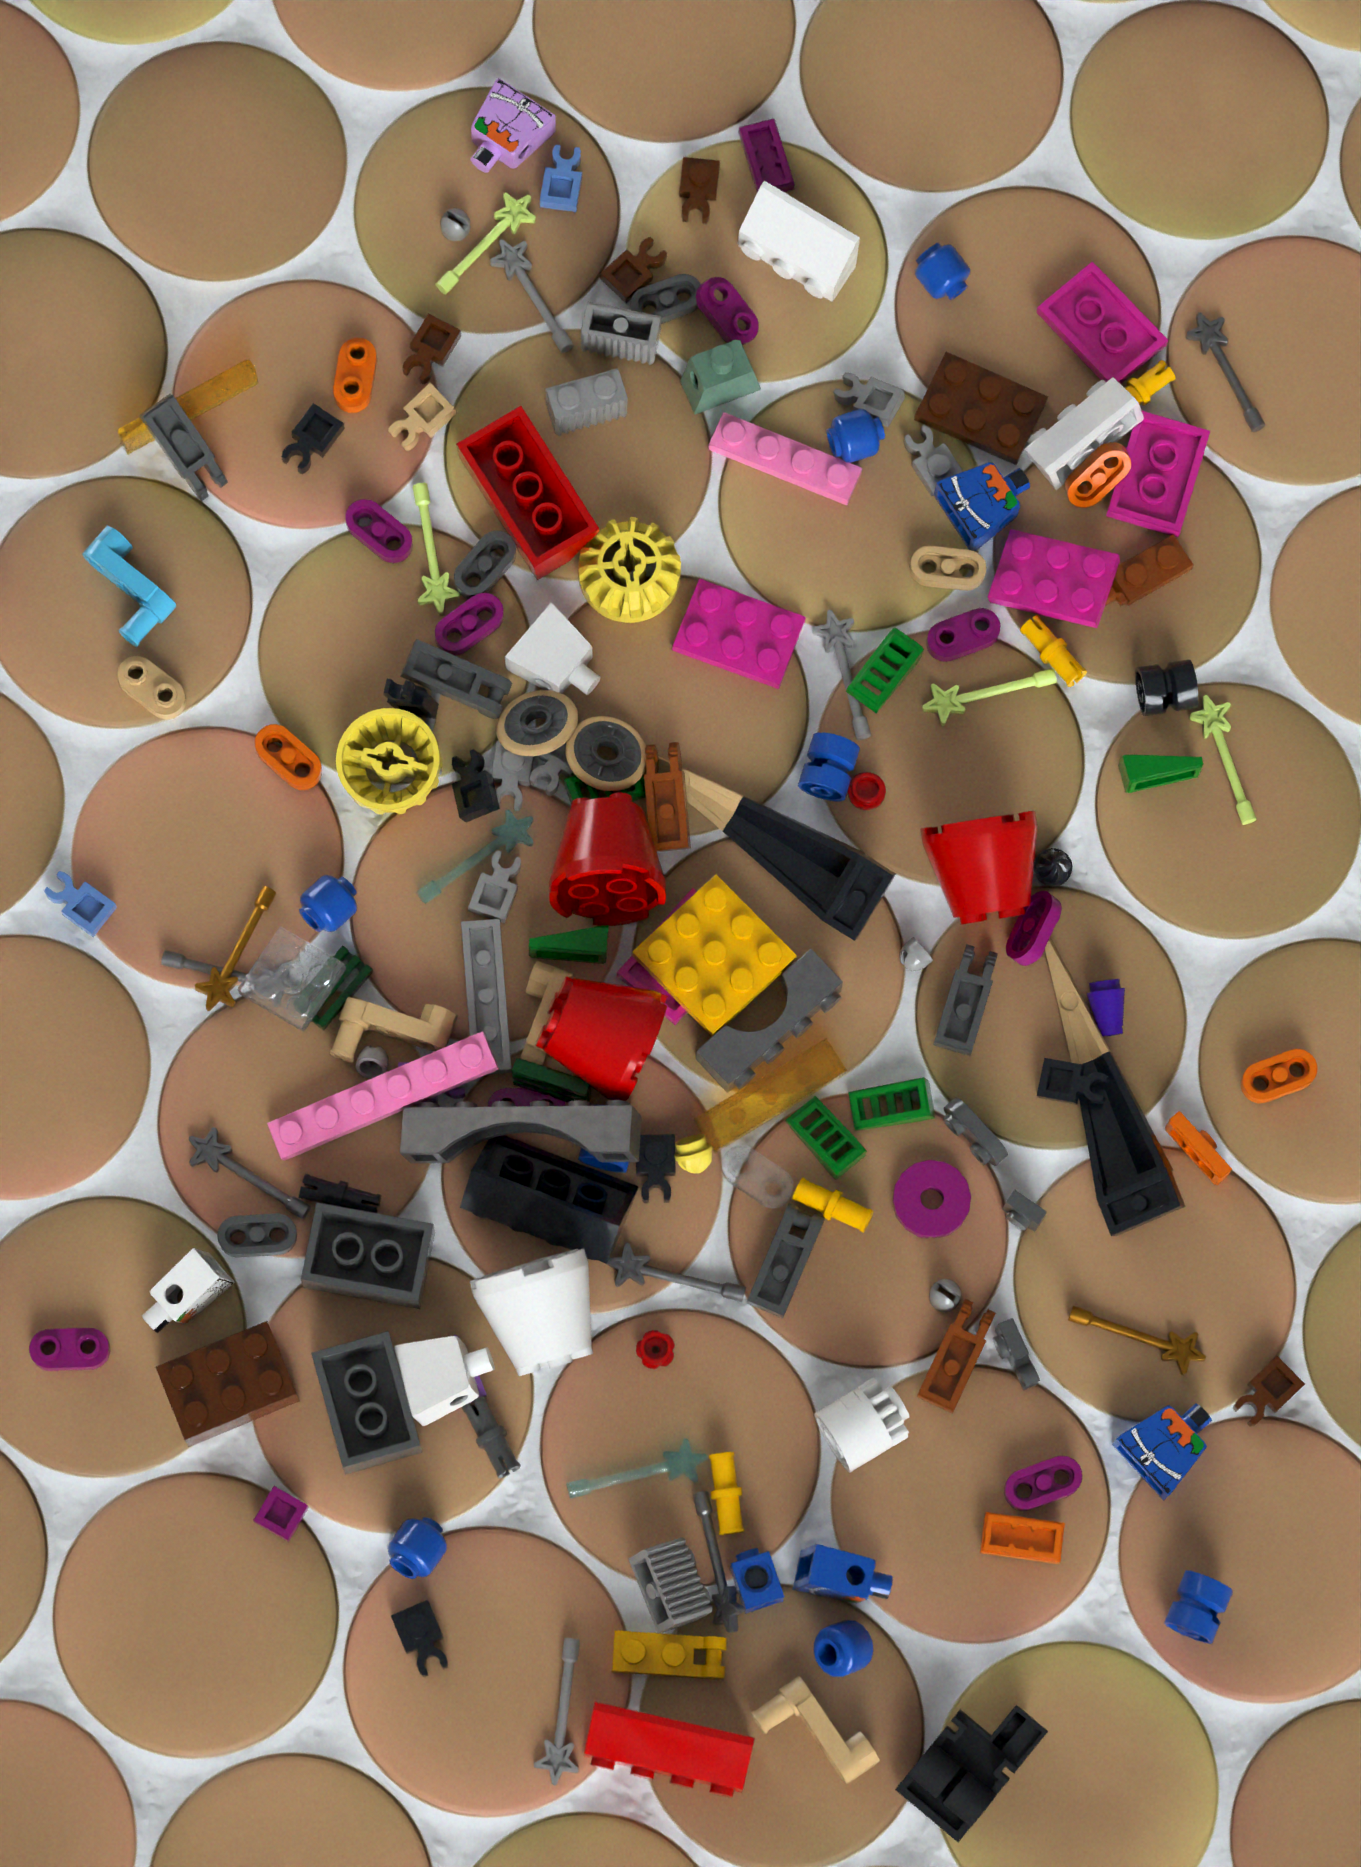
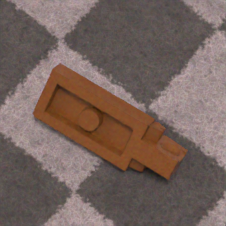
M1174 534L1118 565L1105 606L1115 600L1120 606L1124 604L1129 606L1193 568L1192 561Z

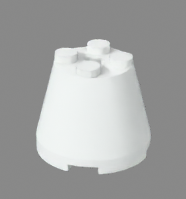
M584 1248L536 1259L469 1281L474 1299L516 1368L518 1376L538 1371L540 1367H558L572 1362L573 1359L593 1354L591 1347L589 1264Z

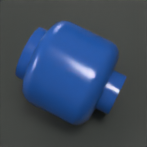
M936 243L916 259L918 266L915 270V275L934 299L948 296L950 300H953L967 289L968 285L964 281L970 275V268L952 245L941 246L940 243Z
M858 409L836 416L832 420L831 428L826 430L833 456L835 458L840 457L846 463L856 462L876 455L880 448L879 441L885 439L881 420L878 417L873 419L871 414L865 409Z
M324 875L300 896L302 907L299 909V912L306 923L315 931L334 932L356 913L357 903L354 896L357 894V891L342 876L336 879L333 876Z
M427 1517L422 1518V1520L407 1519L403 1522L387 1546L388 1554L391 1557L389 1560L391 1566L398 1573L410 1579H415L417 1576H428L435 1569L447 1550L446 1540L441 1534L443 1532L442 1527Z
M843 1620L821 1629L815 1637L813 1645L814 1656L818 1665L825 1673L833 1677H844L864 1669L871 1661L873 1655V1641L869 1632L862 1624L854 1620Z

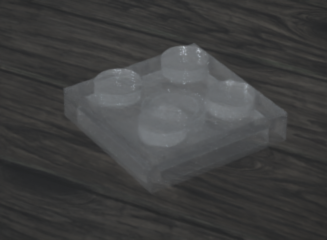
M280 926L237 990L243 997L304 1032L347 968L343 962Z

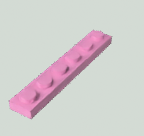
M482 1031L267 1124L280 1158L286 1161L401 1112L404 1107L415 1106L419 1102H424L497 1071L499 1067L486 1034Z

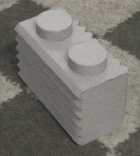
M587 302L581 328V349L583 352L589 350L591 354L595 351L598 355L603 353L605 356H608L610 354L613 358L618 355L620 360L625 357L627 361L633 359L634 362L640 360L642 364L647 361L651 365L655 361L659 343L661 316Z
M618 368L545 388L546 406L555 434L561 436L562 432L568 434L569 430L575 432L577 428L582 430L584 426L589 428L591 424L596 426L598 422L604 424L605 420L611 422L612 418L618 420L620 416L625 418L627 415L628 397Z
M683 1537L646 1548L629 1558L658 1634L691 1624L712 1612V1607L709 1605V1592L700 1583V1576L697 1575V1569L695 1568L694 1554L685 1545L686 1540Z

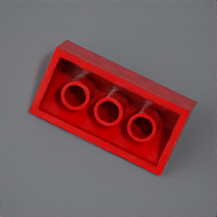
M522 406L517 407L456 443L461 461L507 534L514 540L516 548L536 580L543 578L568 563L600 531Z
M595 1702L584 1757L591 1758L590 1765L597 1768L614 1771L615 1764L631 1767L630 1775L653 1780L655 1773L671 1776L670 1784L693 1789L695 1782L710 1785V1793L733 1798L734 1791L741 1793L743 1791L755 1738Z

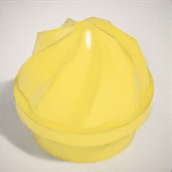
M704 1134L691 1135L675 1142L677 1152H675L674 1157L683 1170L690 1173H701L712 1162V1144L707 1143Z

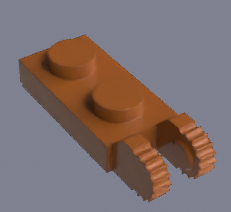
M669 743L668 758L670 761V772L658 773L659 756L655 744L646 745L647 775H644L647 816L656 851L691 849L685 774L682 771L679 743Z
M967 1299L964 1300L954 1324L950 1323L917 1394L918 1398L952 1414L986 1343L985 1335L996 1314L989 1309L983 1314L976 1335L961 1329L973 1309V1302Z

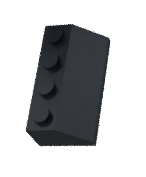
M502 1135L488 1139L471 1170L460 1208L470 1211L480 1218H488L509 1226L514 1231L525 1232L541 1238L554 1246H561L569 1250L584 1248L588 1259L598 1260L607 1264L618 1242L639 1186Z

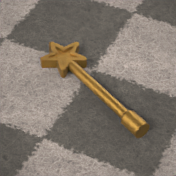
M263 886L254 902L255 908L221 974H219L216 967H212L210 981L195 984L196 991L207 995V1011H210L219 1001L230 1007L235 1006V1001L230 991L238 984V978L229 977L263 912L269 909L276 895L273 889Z
M1073 1305L1068 1317L1069 1321L1086 1327L1092 1325L1167 1351L1161 1356V1360L1176 1361L1181 1375L1187 1373L1190 1361L1204 1362L1206 1359L1203 1353L1194 1348L1199 1335L1197 1332L1192 1333L1183 1340L1172 1331L1168 1334L1169 1341L1094 1316L1091 1311Z

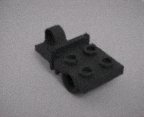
M1017 1705L992 1735L960 1709L951 1720V1722L959 1727L957 1732L955 1733L950 1727L946 1726L895 1789L957 1842L961 1840L1009 1781L1010 1778L1002 1770L1007 1767L1011 1772L1015 1773L1048 1732Z

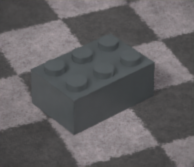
M316 1203L301 1276L303 1288L420 1309L435 1236L434 1224Z
M389 1331L311 1353L345 1475L422 1453Z

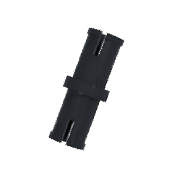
M305 1174L302 1183L317 1190L301 1186L299 1198L378 1213L376 1207L363 1203L380 1206L382 1195L348 1187L349 1183L340 1180L339 1184Z

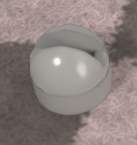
M458 208L446 211L441 218V231L444 237L451 241H460L468 236L471 228L469 216ZM450 218H455L456 220L463 223L464 226L461 227L458 223H456Z
M914 937L900 950V961L910 971H919L933 961L931 956Z
M370 1045L363 1048L357 1058V1072L368 1079L386 1073L389 1063L386 1051L380 1046L374 1048Z
M949 1279L937 1281L929 1293L931 1305L940 1312L954 1310L961 1300L960 1287ZM939 1286L956 1296L955 1299L952 1301L944 1294L938 1292Z

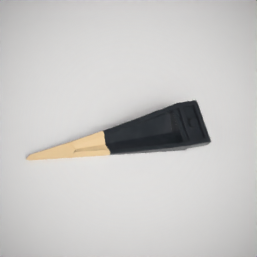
M659 757L658 773L670 772V761ZM682 767V771L685 774L687 802L754 858L823 922L854 941L858 939L896 873L865 855V852Z
M1049 938L1045 947V953L1071 1063L1082 1064L1085 1067L1083 1073L1085 1077L1091 1073L1100 1072L1110 1078L1109 1083L1097 1082L1092 1087L1093 1094L1102 1095L1106 1098L1105 1103L1095 1104L1082 1094H1079V1103L1087 1139L1096 1198L1110 1235L1118 1236L1185 1207V1204L1173 1176V1168L1057 949Z

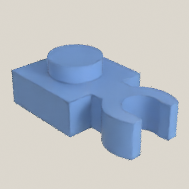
M556 144L552 152L553 164L556 169L545 167L540 207L577 212L582 172L574 170L577 169L581 161L580 148L575 147L573 157L565 160L560 157V145Z
M59 871L56 875L61 882L65 883V889L62 892L56 893L46 887L44 892L47 898L57 904L65 903L66 906L61 911L62 915L94 937L116 910V903L87 882H84L77 890L71 877Z

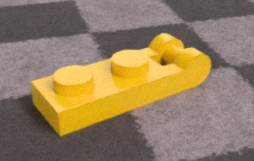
M615 1630L612 1672L722 1680L725 1678V1666H721L722 1651H726L727 1638ZM694 1650H706L705 1665L693 1664Z

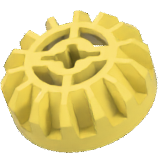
M630 517L628 522L616 523L615 519L608 521L606 527L601 529L580 551L578 578L581 591L590 606L608 619L624 623L648 620L665 610L677 593L681 573L680 555L677 554L673 539L670 536L666 537L660 532L659 526L653 522L649 526L639 523L636 517ZM633 539L647 544L655 556L646 557L641 549L634 546ZM619 541V550L615 553L613 561L603 562L608 548ZM626 555L629 556V563L632 564L634 569L633 581L630 580V574L625 567ZM656 563L653 575L644 583L646 579V564ZM613 569L614 582L607 576L605 570Z
M396 708L376 709L357 718L343 733L336 753L337 773L345 790L358 805L371 809L376 814L384 815V812H396L398 815L404 814L406 809L416 804L422 805L430 791L438 786L440 768L443 767L438 741L428 725L416 715ZM401 742L414 750L418 762L414 757L405 755L400 748ZM391 756H394L398 764H391L389 770H386L382 764L383 761L389 762ZM366 768L374 770L378 777L385 782L383 791L376 788L369 781ZM406 777L415 778L405 789L390 792L392 784L401 782Z

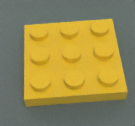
M717 874L632 951V956L712 1037L797 959V955Z

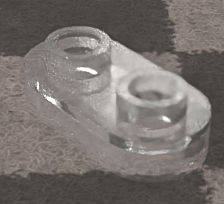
M746 1145L733 1146L724 1154L721 1169L724 1178L730 1184L768 1208H779L788 1203L792 1196L794 1185L787 1171ZM743 1161L748 1165V1170L745 1173H738L734 1170V1164ZM770 1183H776L780 1186L781 1191L777 1195H770L766 1191V1186Z

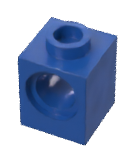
M754 1548L737 1554V1562L731 1563L730 1571L741 1604L745 1607L744 1613L747 1614L783 1602L784 1594L770 1552L767 1551L760 1554L759 1549ZM751 1569L762 1570L767 1577L766 1585L760 1589L749 1587L744 1579L746 1572Z

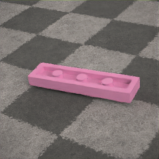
M723 412L709 443V450L844 505H848L862 473V468L846 463L839 458Z

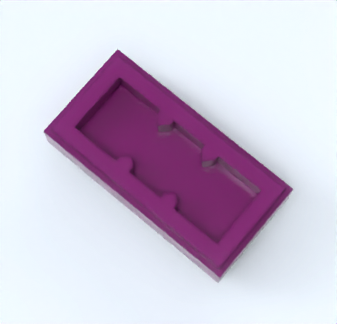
M775 119L739 127L738 133L756 191L758 192L764 181L783 192L794 190L795 183Z

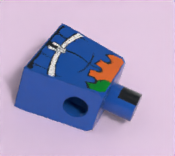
M989 462L936 482L934 497L967 548L977 551L1018 516L1020 503L1016 496L1028 490L1030 483L1020 468L1003 477L996 465Z
M1197 1403L1182 1416L1172 1406L1168 1405L1121 1434L1112 1445L1164 1501L1207 1448L1206 1443L1199 1437L1198 1433L1212 1419Z
M815 1544L800 1551L792 1590L851 1603H859L867 1600L869 1595L887 1599L892 1588L893 1577L892 1575L875 1572L876 1562L872 1558ZM847 1572L852 1577V1584L847 1580Z

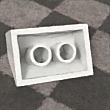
M764 181L739 230L738 246L741 247L742 252L749 258L756 261L761 259L771 265L779 276L785 279L793 278L803 284L804 288L811 295L817 298L825 297L833 302L856 268L860 237Z
M1114 377L1107 382L1104 380L1097 382L1086 393L1088 398L1078 406L1071 404L1057 416L1059 421L1048 430L1046 428L1038 430L1029 438V446L1025 448V451L1030 460L1055 490L1063 486L1067 477L1099 446L1109 442H1117L1144 420L1138 401Z

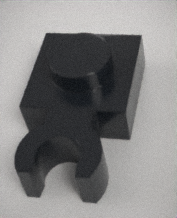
M313 403L291 432L292 438L298 442L285 447L282 452V461L287 464L292 456L299 455L303 460L298 465V472L301 474L306 473L311 466V455L315 452L324 457L345 429L344 423Z
M392 679L386 680L383 695L388 698L387 702L393 708L408 711L417 717L436 719L439 704L427 693L428 691L425 688L405 680L404 685L397 684Z
M475 749L470 750L471 763L467 767H465L462 759L457 756L452 757V767L461 776V780L452 783L459 818L465 822L500 809L493 776L486 770L483 771L485 765L484 757Z
M1044 1058L1037 1096L1041 1099L1077 1105L1079 1094H1082L1095 1104H1103L1106 1098L1102 1095L1093 1094L1092 1087L1097 1082L1109 1083L1110 1078L1100 1072H1094L1085 1077L1083 1076L1085 1067L1082 1064Z
M675 1134L640 1135L639 1162H636V1177L648 1176V1180L643 1184L641 1191L643 1203H649V1191L653 1188H660L663 1191L664 1203L670 1202L671 1187L664 1180V1176H675L676 1174L674 1157Z
M428 1600L391 1615L406 1654L418 1650L417 1668L424 1678L428 1676L425 1662L430 1657L439 1659L443 1669L448 1668L445 1654L440 1649L435 1648L433 1644L444 1638Z

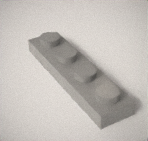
M500 919L462 921L470 1036L482 1031L486 1034L499 1070L487 1075L512 1073Z

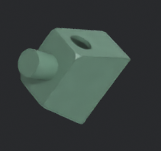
M740 339L718 345L715 348L692 356L680 381L694 415L760 390L759 383Z

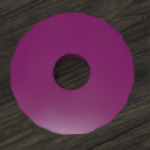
M926 1160L914 1163L902 1172L894 1187L893 1205L896 1218L907 1231L918 1237L941 1238L949 1236L961 1227L970 1210L971 1193L968 1182L958 1169L943 1161ZM926 1190H935L942 1196L943 1203L937 1209H928L921 1203V1194Z

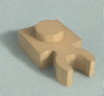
M429 383L403 407L409 417L406 420L395 421L388 431L394 438L401 431H408L409 435L401 445L406 451H409L417 445L419 434L423 430L431 438L458 412Z

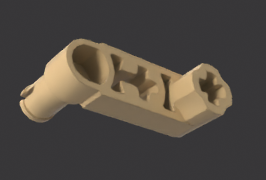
M536 961L525 993L542 1000L520 1059L576 1076L544 1052L542 1048L535 1046L543 1025H547L550 1014L547 1012L555 993L559 992L565 977L573 978L574 973Z
M347 997L339 1018L341 1026L333 1048L330 1050V1055L343 1061L353 1062L363 1031L368 1030L435 1052L447 1047L458 1016L444 1007L425 1004L420 1019L370 1002Z
M799 1676L780 1688V1694L750 1713L763 1734H766L768 1730L794 1714L796 1717L799 1715L845 1784H848L880 1762L875 1750L861 1731L845 1741L842 1739L816 1698Z

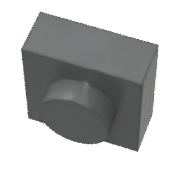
M1016 1190L1012 1192L1002 1209L1008 1213L1006 1218L1013 1225L1021 1230H1026L1028 1227L1034 1232L1047 1211Z

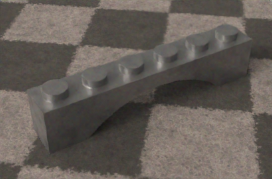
M581 1100L569 1101L568 1106H554L553 1103L547 1101H532L530 1106H516L512 1102L496 1101L492 1103V1107H478L477 1104L472 1102H456L454 1107H440L439 1104L433 1102H419L416 1107L403 1108L400 1154L410 1163H450L467 1149L485 1140L505 1134L529 1132L549 1134L568 1140L587 1150L600 1162H639L642 1116L629 1102L622 1100L607 1101L606 1106H592L590 1102Z

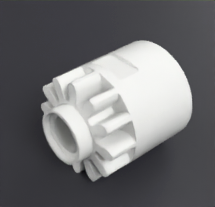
M874 1378L814 1413L817 1425L826 1442L849 1473L909 1437V1432L903 1424L904 1420L909 1418V1413L904 1403L892 1387L883 1391L880 1383L875 1381Z

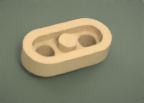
M924 546L913 554L910 563V573L913 579L923 586L969 591L976 589L982 584L986 574V563L979 553L972 550ZM931 564L935 567V571L933 573H926L923 571L922 566ZM963 568H968L973 572V575L971 577H963L959 571Z
M142 656L129 657L120 664L117 671L119 685L127 695L156 717L166 720L173 719L183 712L186 706V696L183 687L159 667ZM139 669L143 671V675L138 679H132L129 676L131 671ZM163 692L173 694L172 698L166 702L161 701L159 696Z

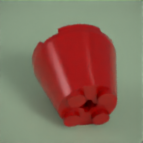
M622 792L613 793L609 798H577L573 800L549 881V902L552 908L565 918L572 916V914L593 918V925L597 926L625 925L649 918V910L658 904H665L666 881L643 809L632 802L631 795Z
M1035 811L1018 813L1019 821H1015L1014 814L943 824L941 825L942 833H938V827L920 829L923 847L953 918L959 917L961 925L985 921L989 912L998 911L999 919L1025 914V907L1031 904L1038 827Z
M566 976L559 992L555 993L547 1012L550 1014L547 1025H543L535 1046L542 1048L544 1052L607 1099L627 1101L638 1082V1077H635V1075L640 1073L657 1039L666 1013L667 1005L664 1003L668 996L649 989Z

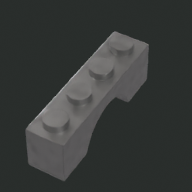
M810 949L782 974L781 985L786 997V1007L776 1022L765 1029L753 1032L739 1031L725 1025L697 1050L696 1060L727 1093L735 1086L739 1090L742 1089L756 1076L753 1070L763 1061L770 1064L784 1051L785 1048L782 1044L789 1037L794 1035L795 1038H799L812 1026L811 1018L819 1010L826 1013L839 1002L842 997L838 993L841 992L843 981Z

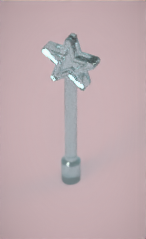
M507 809L505 811L506 824L492 829V834L498 836V838L437 881L432 880L417 891L419 898L424 904L428 903L441 893L442 888L504 844H506L507 853H511L517 843L533 846V839L526 832L533 823V817L529 816L517 820L512 812Z
M685 1438L679 1452H663V1457L667 1462L598 1479L588 1480L585 1478L566 1483L569 1498L590 1494L591 1490L671 1471L668 1478L669 1481H673L684 1474L693 1483H697L699 1479L695 1467L707 1460V1454L692 1453L689 1440Z

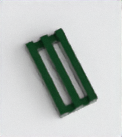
M342 945L293 1003V1006L324 1031L343 1009L347 997H353L373 973V969L361 962V959L356 955H352ZM344 960H346L348 963L345 965V967L339 972V974L328 985V987L323 991V993L317 998V1000L312 1004V1006L308 1008L306 1006L307 1003L318 992V990L323 986V984L329 979V977L334 973V971L339 967V965ZM355 968L360 971L322 1017H319L317 1015L319 1010Z
M516 1058L512 1068L513 1085L544 1095H550L565 1102L574 1100L590 1101L591 1086L581 1078Z

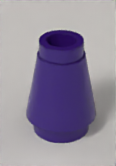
M1120 979L1089 983L1090 992L1086 994L1102 1036L1123 1034L1125 988H1121Z

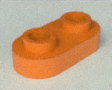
M364 338L347 340L339 351L333 394L337 406L349 413L364 410L371 401L377 366V354L374 345ZM355 351H361L364 353V356L361 359H354L351 357L352 353ZM349 386H356L359 389L355 394H348L345 391Z
M1109 442L1102 444L1093 451L1065 481V490L1069 501L1073 505L1082 508L1097 504L1129 473L1131 459L1127 449L1122 444ZM1088 481L1087 484L1079 486L1082 482Z
M271 724L263 727L257 733L255 748L258 757L286 783L298 790H308L317 785L322 776L320 759L288 729L281 725ZM273 742H278L282 745L281 749L277 752L269 751L268 746ZM300 767L310 769L309 774L305 777L298 776L296 771Z
M1292 1049L1250 1065L1241 1078V1090L1247 1099L1255 1103H1267L1308 1087L1316 1077L1317 1062L1306 1050ZM1293 1065L1300 1067L1302 1076H1292L1289 1067ZM1255 1079H1262L1266 1082L1267 1088L1265 1090H1258L1254 1087L1253 1081Z

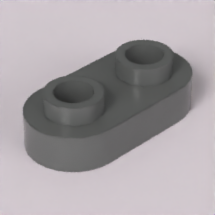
M679 274L643 287L632 296L630 310L645 313L642 309L646 306H652L656 309L652 314L661 316V324L690 314L699 308L696 303V291L701 283L692 275ZM681 293H686L690 296V299L681 301L677 296Z
M491 531L480 539L455 570V588L461 596L470 599L476 594L488 593L516 559V545L512 537L503 531ZM495 549H500L504 552L501 558H494L490 554ZM471 577L480 579V583L477 586H470L466 582Z
M955 1097L944 1107V1112L947 1115L943 1118L944 1123L956 1136L963 1134L972 1144L969 1147L970 1151L983 1165L989 1162L996 1166L1008 1156L1007 1150L1000 1140L961 1099Z
M284 1214L232 1216L223 1221L218 1229L217 1238L221 1249L231 1257L272 1256L285 1254L295 1246L297 1230L294 1222ZM275 1230H282L285 1232V1237L280 1242H274L270 1238L271 1233ZM236 1232H242L246 1235L243 1243L234 1244L231 1242L232 1235Z

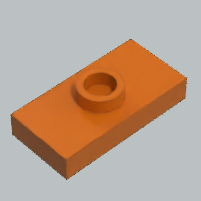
M1178 1111L1169 1119L1165 1126V1131L1214 1185H1219L1228 1177L1232 1168L1215 1150L1217 1145L1212 1137L1204 1130L1198 1132L1188 1119Z
M985 1512L980 1553L1060 1564L1065 1523Z

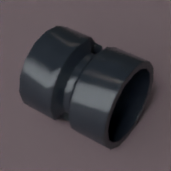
M1191 660L1168 662L1166 669H1162L1158 664L1136 667V692L1143 716L1165 713L1170 706L1175 711L1198 707V685Z

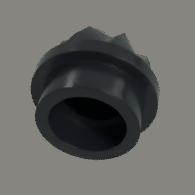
M1046 849L1035 859V876L1044 885L1051 887L1060 886L1071 876L1072 861L1060 849Z

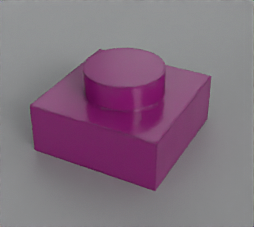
M273 1486L253 1521L289 1542L309 1506Z

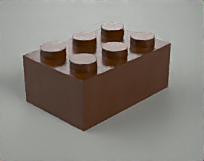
M267 1321L156 1366L188 1447L299 1402L298 1395Z

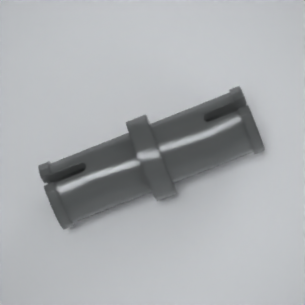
M481 1396L473 1400V1405L469 1402L462 1409L478 1436L476 1439L478 1447L484 1448L496 1471L497 1477L503 1478L510 1475L508 1470L512 1469L515 1472L521 1465L517 1462L505 1439L507 1432L504 1426L498 1425L486 1402L485 1396Z

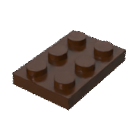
M945 352L915 414L914 420L1017 466L1047 403L1048 396L949 352Z

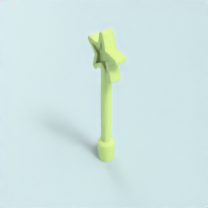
M508 193L503 194L505 207L494 213V219L501 221L452 271H447L435 284L440 292L447 294L459 282V277L509 225L511 233L515 234L521 222L532 224L536 222V216L527 210L531 202L530 195H526L516 201Z
M418 483L413 485L415 505L419 507L431 577V579L426 576L421 578L426 592L418 598V604L433 603L439 615H443L445 602L458 600L460 593L448 587L450 578L448 572H445L440 577L428 508L430 504L427 483Z
M1052 668L1036 672L1032 677L957 695L959 691L958 685L944 692L933 683L930 686L933 699L922 706V711L937 713L940 725L945 726L950 713H965V707L961 705L963 703L1031 686L1039 688L1057 683L1056 675Z
M1204 695L1202 698V710L1192 712L1189 720L1203 724L1204 739L1211 732L1213 733L1237 800L1236 809L1242 825L1256 821V816L1251 802L1246 800L1222 731L1229 732L1231 729V725L1224 717L1231 704L1227 702L1215 706L1209 696Z

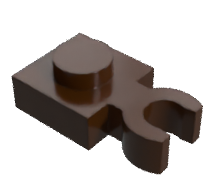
M683 157L679 197L688 198L682 205L683 222H688L691 210L698 209L702 212V224L708 223L710 206L706 200L716 201L720 168L719 160Z
M651 237L641 242L637 255L634 256L626 249L600 273V279L626 304L632 299L636 291L646 287L653 280V273L649 269L659 268L666 262L667 252L665 250L661 251L657 256L647 254V251L653 247V239Z
M428 313L410 343V350L416 352V354L409 356L404 361L403 374L408 376L413 367H422L424 371L420 375V383L425 385L432 376V363L435 362L444 366L461 338V330Z
M1276 1356L1247 1384L1255 1393L1240 1397L1234 1404L1233 1410L1236 1412L1243 1405H1251L1255 1410V1415L1247 1424L1252 1427L1263 1418L1266 1405L1276 1413L1305 1383Z

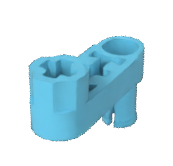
M107 525L82 555L92 567L139 603L140 608L119 629V633L129 643L138 647L150 630L157 623L162 624L177 605L169 595L124 560L126 555L133 549V546L119 531Z

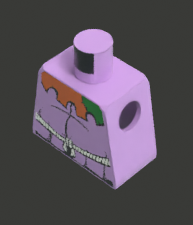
M498 77L471 127L472 142L479 147L470 158L472 164L485 173L489 172L497 160L512 169L517 168L555 133V115Z

